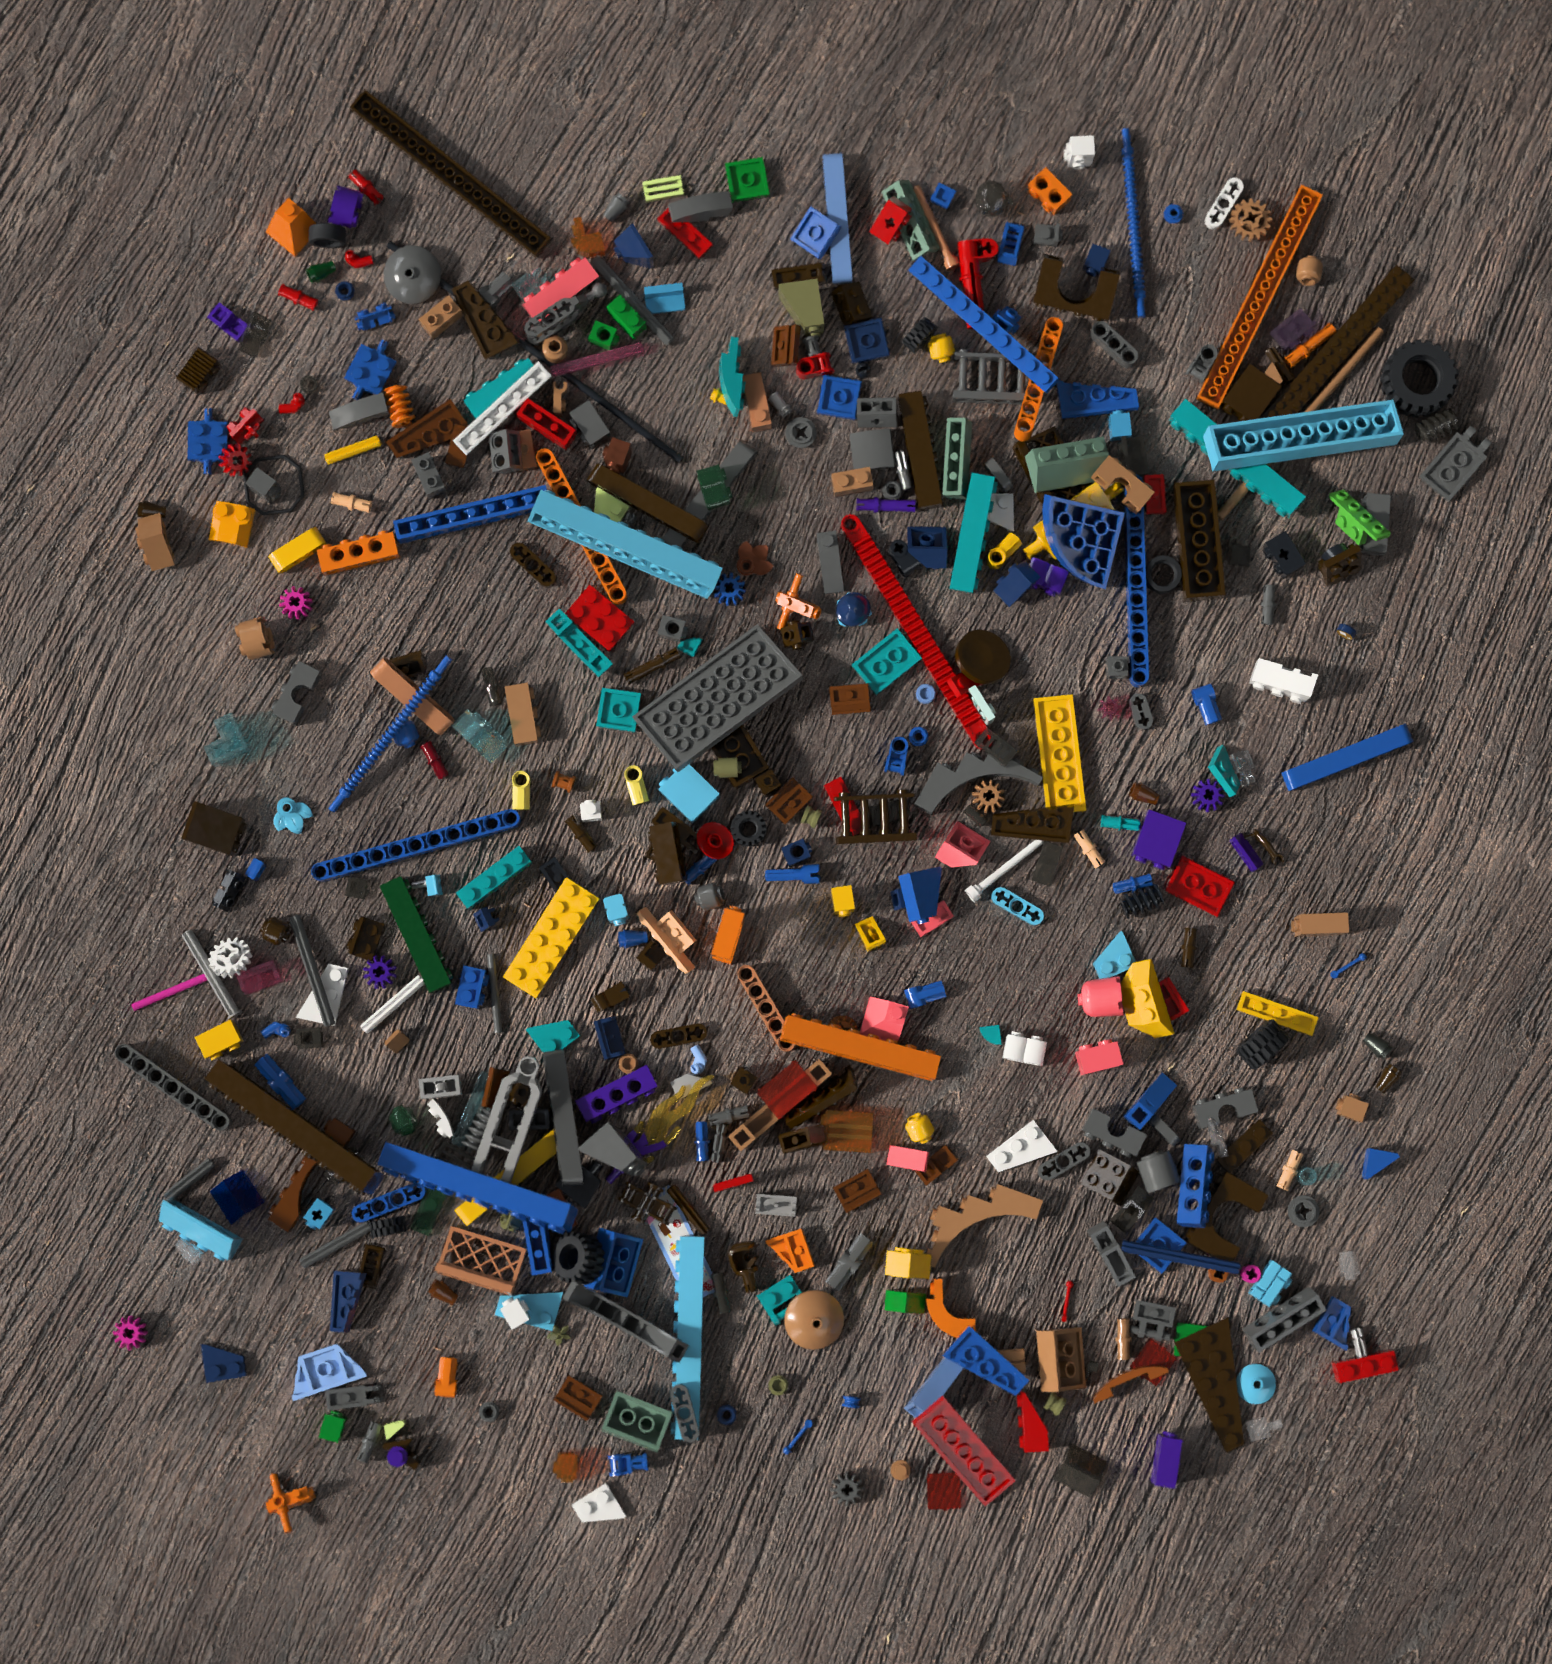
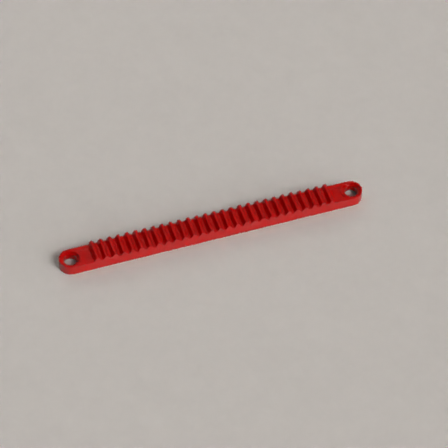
M853 514L846 515L841 521V528L913 647L921 656V660L974 746L979 750L988 749L993 742V737L967 693L958 698L955 696L947 681L956 675L941 653L940 648L933 640L932 635L925 627L924 622L912 606L911 601H909L908 596L860 519ZM854 520L856 528L853 530L847 529L845 526L846 521ZM984 734L988 737L986 745L978 743L977 737Z

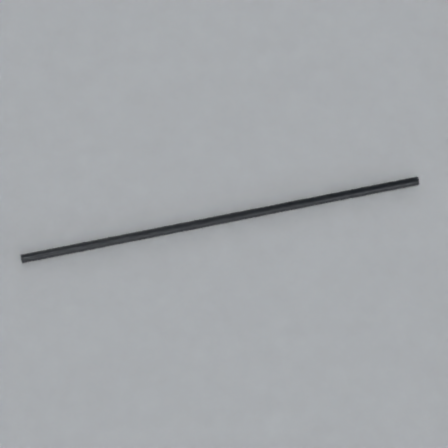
M389 241L386 246L393 252L401 248L393 241ZM441 278L439 286L454 296L451 290L454 287ZM511 330L520 341L518 344L675 461L680 463L684 457L559 364L548 361L543 352Z

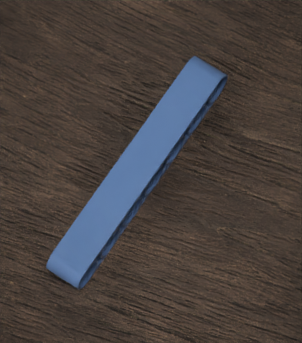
M842 153L823 154L827 217L841 226L840 231L830 245L833 285L852 283L843 156Z

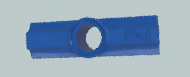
M266 1054L255 1064L256 1068L268 1080L269 1086L278 1095H281L290 1108L296 1109L307 1099L295 1086L293 1079L288 1073L281 1069L269 1054Z

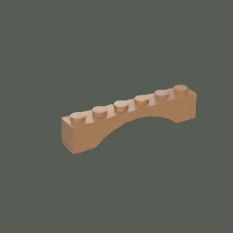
M818 1059L728 1137L740 1151L744 1150L831 1076L832 1073Z

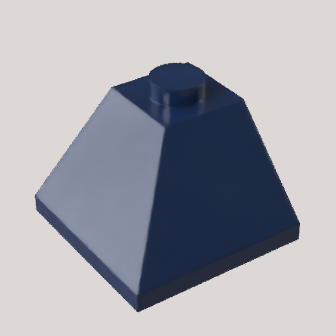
M631 224L614 240L615 247L613 250L618 258L622 257L625 263L651 269L654 267L653 255L634 224Z
M907 526L908 552L926 568H946V527Z

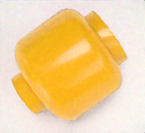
M946 333L932 336V340L928 342L931 358L939 360V363L951 360L950 356L955 353L952 337L946 336Z
M916 1113L907 1119L905 1128L912 1141L924 1144L932 1139L931 1135L934 1133V1127L927 1115Z

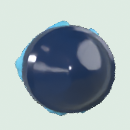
M849 592L838 600L836 615L839 624L845 627H856L867 623L868 616L872 615L870 602L867 597L860 593Z

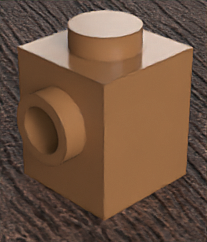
M1350 1093L1349 1096L1345 1095L1342 1099H1338L1335 1109L1338 1110L1337 1115L1362 1123L1369 1104L1360 1101V1096Z

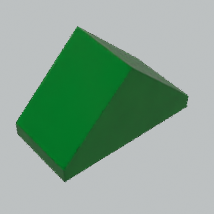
M886 1290L884 1310L924 1314L926 1294Z

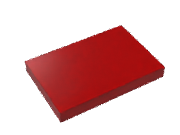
M1182 855L1164 891L1218 917L1235 882Z

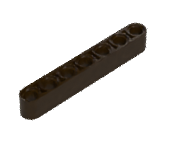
M597 463L586 479L594 487L602 489L623 503L696 543L700 542L709 528V525L701 519Z

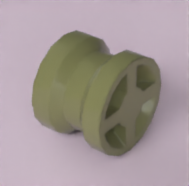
M807 805L800 823L810 824L815 829L822 810L812 809V806Z
M1051 1392L1043 1408L1053 1411V1414L1058 1416L1067 1399L1064 1397L1060 1398L1056 1392Z

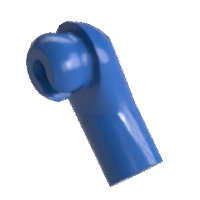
M273 1022L260 1032L265 1039L273 1034L288 1037L291 1029L287 1024Z

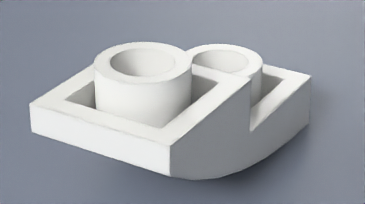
M432 1099L427 1104L430 1107L428 1111L436 1119L438 1117L441 1118L436 1123L439 1127L437 1131L444 1138L447 1136L452 1138L454 1131L447 1114L435 1099Z

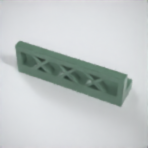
M898 180L883 190L882 194L886 202L891 198L889 193L895 189L897 199L912 208L909 214L912 217L907 225L909 224L913 228L912 236L908 235L906 231L907 225H903L900 229L902 232L901 236L912 260L915 261L926 253L938 251L940 246L910 181ZM915 241L919 242L922 248L918 253L914 249Z

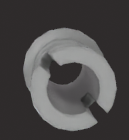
M778 392L773 393L768 400L776 408L779 416L785 417L791 412L790 404H786Z

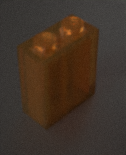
M825 1110V1114H821V1124L824 1126L827 1140L825 1144L819 1145L823 1146V1150L871 1153L873 1113Z

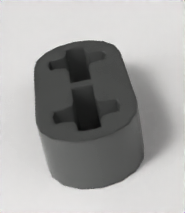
M993 458L984 463L985 469L990 476L995 477L994 481L998 482L997 485L1004 493L1013 488V484Z
M1140 693L1134 694L1129 700V708L1136 728L1144 731L1151 727L1153 718L1146 697ZM1135 698L1143 701L1140 705L1141 711H1139L1137 705H1133ZM1141 713H1143L1144 719L1149 720L1146 726L1138 722L1141 720Z
M1156 1114L1148 1120L1150 1125L1172 1147H1175L1181 1141Z

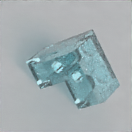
M467 709L451 725L490 763L507 748L502 742L504 737L497 731L493 733L491 731L493 726L477 712L473 714Z
M229 713L213 721L221 739L204 746V749L214 767H218L251 751L234 714Z

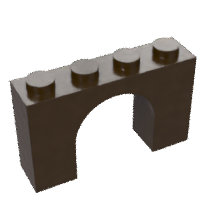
M1044 254L1033 303H1037L1036 306L1041 308L1054 307L1056 311L1062 313L1071 311L1079 317H1085V315L1093 316V319L1096 321L1109 320L1120 271L1101 267L1097 286L1092 295L1084 300H1071L1063 295L1058 285L1063 258Z
M1224 1172L1217 1176L1214 1182L1217 1186L1211 1192V1200L1207 1203L1209 1221L1206 1222L1205 1228L1190 1227L1186 1234L1188 1238L1186 1242L1214 1258L1234 1261L1240 1248L1216 1233L1212 1222L1216 1208L1224 1202L1235 1201L1256 1213H1260L1269 1195Z

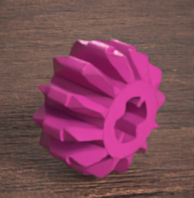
M293 586L291 593L286 589L284 592L287 596H280V599L284 601L279 604L280 608H284L282 613L284 615L288 614L289 619H292L295 615L296 619L300 620V614L307 617L308 615L305 610H312V607L307 604L313 603V600L308 598L309 592H304L302 587L297 591ZM294 600L298 601L299 606L296 607L292 602Z
M129 1316L127 1321L123 1317L121 1318L122 1324H115L119 1331H113V1335H119V1338H116L114 1341L115 1343L122 1341L120 1348H124L127 1345V1349L132 1350L133 1345L135 1348H139V1342H146L142 1335H147L148 1331H142V1328L146 1327V1323L139 1325L141 1318H137L134 1321L133 1316ZM127 1329L134 1330V1334H132L134 1337L127 1336L126 1332H129Z

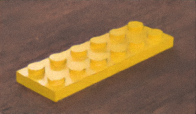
M1073 694L1034 698L1033 704L1045 806L1053 807L1074 804L1073 813L1086 811Z
M566 877L503 978L534 998H537L600 898Z

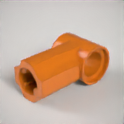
M440 1357L439 1374L435 1384V1396L455 1398L458 1358Z

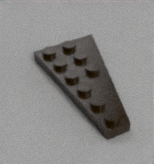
M1226 1317L1174 1342L1225 1453L1244 1445L1229 1318Z

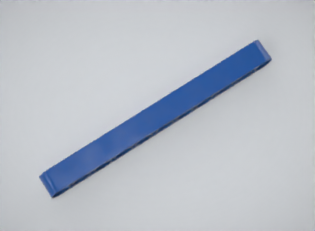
M1123 485V497L1125 498L1127 491L1125 486ZM1124 505L1129 680L1132 686L1140 688L1149 680L1144 506L1136 515ZM1135 519L1139 522V526L1136 528L1132 527L1129 521ZM1130 539H1137L1140 545L1137 547L1132 546ZM1131 558H1138L1140 565H1132ZM1138 577L1141 580V584L1134 585L1131 578ZM1132 597H1140L1142 603L1139 605L1134 604ZM1133 616H1140L1142 618V623H1134L1132 619ZM1136 634L1140 635L1143 638V642L1136 643L1133 640V636ZM1134 655H1142L1144 659L1143 662H1136L1134 660ZM1141 673L1144 676V681L1137 682L1134 675Z
M504 810L323 861L312 867L311 874L317 881H330L514 829L520 825L521 817L516 810ZM510 814L517 816V820L513 824H509L506 821L507 816ZM491 819H495L498 822L495 829H489L487 826ZM471 825H478L479 830L476 834H469L468 829ZM453 830L460 832L459 838L456 840L450 839L449 836ZM435 835L441 838L438 845L431 844V838ZM414 841H421V848L417 851L412 850V843ZM396 846L402 847V853L399 856L393 855V849ZM378 851L383 852V859L381 861L374 860V854ZM357 857L364 858V864L360 867L355 866V859ZM339 862H344L345 869L342 872L336 871V865ZM324 867L326 874L324 877L319 878L317 870Z

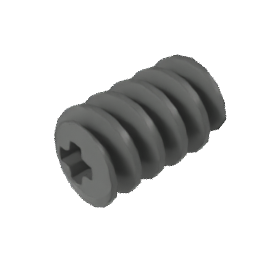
M482 1107L480 1108L484 1114L477 1113L480 1121L473 1120L476 1128L469 1127L472 1135L465 1134L468 1142L461 1141L476 1151L479 1149L491 1114L490 1111Z

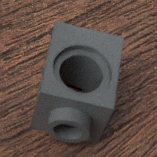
M663 615L658 630V637L681 643L682 638L685 639L688 632V627H685L686 621ZM671 625L679 627V631L676 634L669 633L668 628Z
M1108 656L1106 659V679H1126L1128 676V656Z

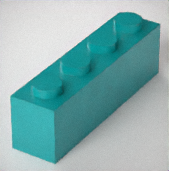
M529 358L526 360L520 359L514 364L515 367L509 371L508 369L503 370L498 374V378L493 381L488 380L482 385L481 389L471 391L465 396L464 403L475 419L533 366Z
M518 846L457 891L456 894L466 908L471 910L530 866L532 862L522 848Z

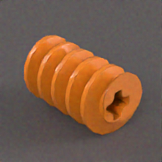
M395 385L384 389L386 392L384 394L385 398L388 399L386 401L387 406H389L388 411L392 414L390 419L394 421L392 423L393 428L408 427L412 424L411 420L415 418V415H409L413 408H407V405L411 404V400H405V398L410 396L409 393H403L408 388L405 385Z

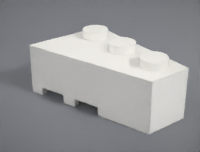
M1259 658L1255 663L1249 683L1257 690L1264 691V689L1272 691L1271 694L1283 697L1284 695L1290 697V701L1301 704V702H1305L1311 697L1318 675L1312 673V676L1300 673L1301 670L1294 668V670L1283 667L1281 664Z

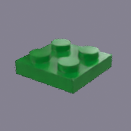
M763 157L725 163L731 202L769 196Z

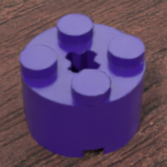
M337 185L330 210L332 214L329 217L328 223L350 229L352 227L356 228L359 219V213L356 211L361 209L363 203L361 191Z

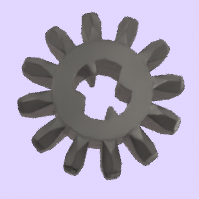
M848 1471L845 1472V1478H842L839 1473L837 1477L840 1481L832 1480V1483L837 1487H830V1491L837 1492L832 1495L833 1499L840 1496L838 1500L839 1505L842 1504L843 1500H845L846 1507H849V1500H852L853 1504L856 1505L855 1496L862 1499L863 1496L857 1491H864V1487H857V1485L862 1483V1480L858 1479L854 1482L857 1476L855 1473L852 1474L851 1479L849 1478ZM845 1484H849V1487H853V1490H850L849 1494H845V1491H841L842 1488H845Z

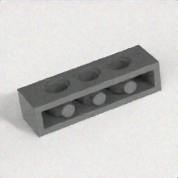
M1307 1287L1242 1328L1250 1345L1260 1353L1322 1314L1326 1309L1318 1294L1310 1287Z

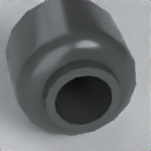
M713 882L698 887L694 898L697 906H701L703 910L708 911L722 906L723 901H725V893L722 886H718Z

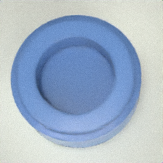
M922 684L916 690V698L922 704H929L935 698V689L929 684Z

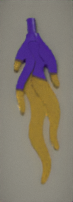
M714 1075L698 1080L683 1103L674 1110L668 1112L669 1108L684 1095L686 1086L682 1085L678 1093L660 1103L652 1112L645 1131L637 1142H635V1139L642 1131L644 1121H640L635 1129L627 1135L628 1139L643 1157L662 1150L674 1140L681 1127H675L665 1138L668 1130L677 1120L692 1111L701 1087L712 1080ZM650 1156L645 1158V1160L650 1164L655 1160V1157ZM615 1168L605 1179L612 1184L624 1172Z

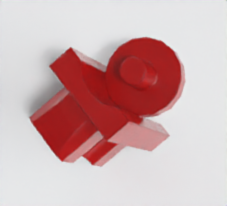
M246 407L240 412V416L243 419L238 424L235 421H231L227 425L230 436L240 445L245 440L248 441L252 435L257 439L259 435L256 431L264 421L257 411Z

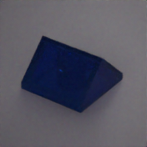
M244 1169L223 1180L210 1191L231 1225L265 1203Z

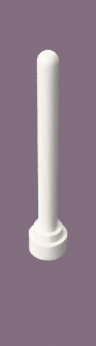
M1034 840L980 884L969 886L965 890L968 897L973 902H976L981 898L980 895L983 894V890L1041 846L1044 841Z

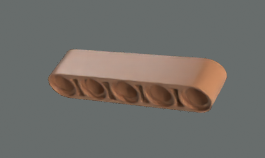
M385 657L370 671L371 675L404 705L409 704V699H413L412 695H416L415 691L420 690L417 684ZM426 694V699H422V703L418 704L419 708H415L416 711L413 713L441 736L455 720L444 708Z
M749 965L741 966L738 970V979L778 1048L783 1052L791 1051L795 1046L794 1044L790 1048H783L781 1046L780 1037L784 1020L757 973ZM744 969H749L752 972V977L748 980L741 977V972ZM754 986H759L762 989V994L758 997H754L751 994V989ZM764 1003L772 1006V1011L769 1014L761 1012V1006ZM774 1020L782 1023V1028L779 1031L771 1029L770 1025Z

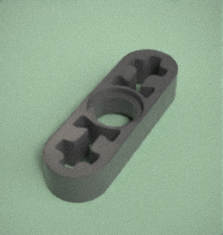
M1083 1142L1072 1145L1042 1163L1037 1170L1038 1176L1042 1180L1048 1181L1089 1157V1146ZM1078 1146L1081 1148L1085 1147L1084 1156H1075L1074 1158L1077 1161L1073 1162V1158L1068 1151L1071 1150V1153L1074 1154L1078 1151ZM1067 1156L1069 1158V1165L1061 1167L1058 1164L1059 1157ZM1054 1160L1055 1166L1060 1171L1056 1173V1169L1050 1171V1177L1047 1175L1043 1176V1167H1052L1053 1164L1051 1162Z
M677 1384L672 1387L670 1396L681 1437L686 1442H694L699 1436V1429L690 1395L686 1386ZM677 1388L685 1391V1394L682 1395L683 1402L688 1400L689 1404L676 1406V1403H680L679 1397L674 1396ZM683 1407L688 1408L691 1412L690 1417L687 1419H682L679 1416V1410ZM693 1420L694 1424L690 1423L691 1430L696 1431L693 1434V1438L684 1435L687 1432L686 1425L682 1427L681 1422L687 1423Z

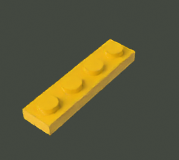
M1242 991L1236 1009L1266 1021L1274 1019L1280 1026L1309 1036H1313L1318 1021L1317 1016Z

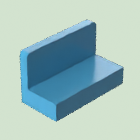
M682 283L644 287L646 307L652 314L685 310Z

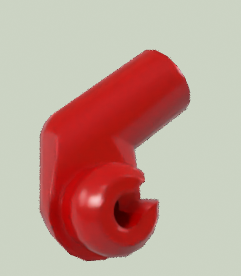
M295 393L289 404H279V414L297 413L305 403L303 395Z

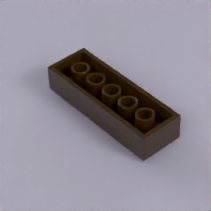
M1215 479L1176 482L1173 486L1179 560L1182 568L1183 602L1223 599L1226 594Z

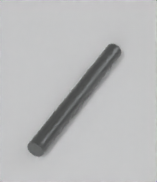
M487 954L494 1032L502 1033L495 954Z

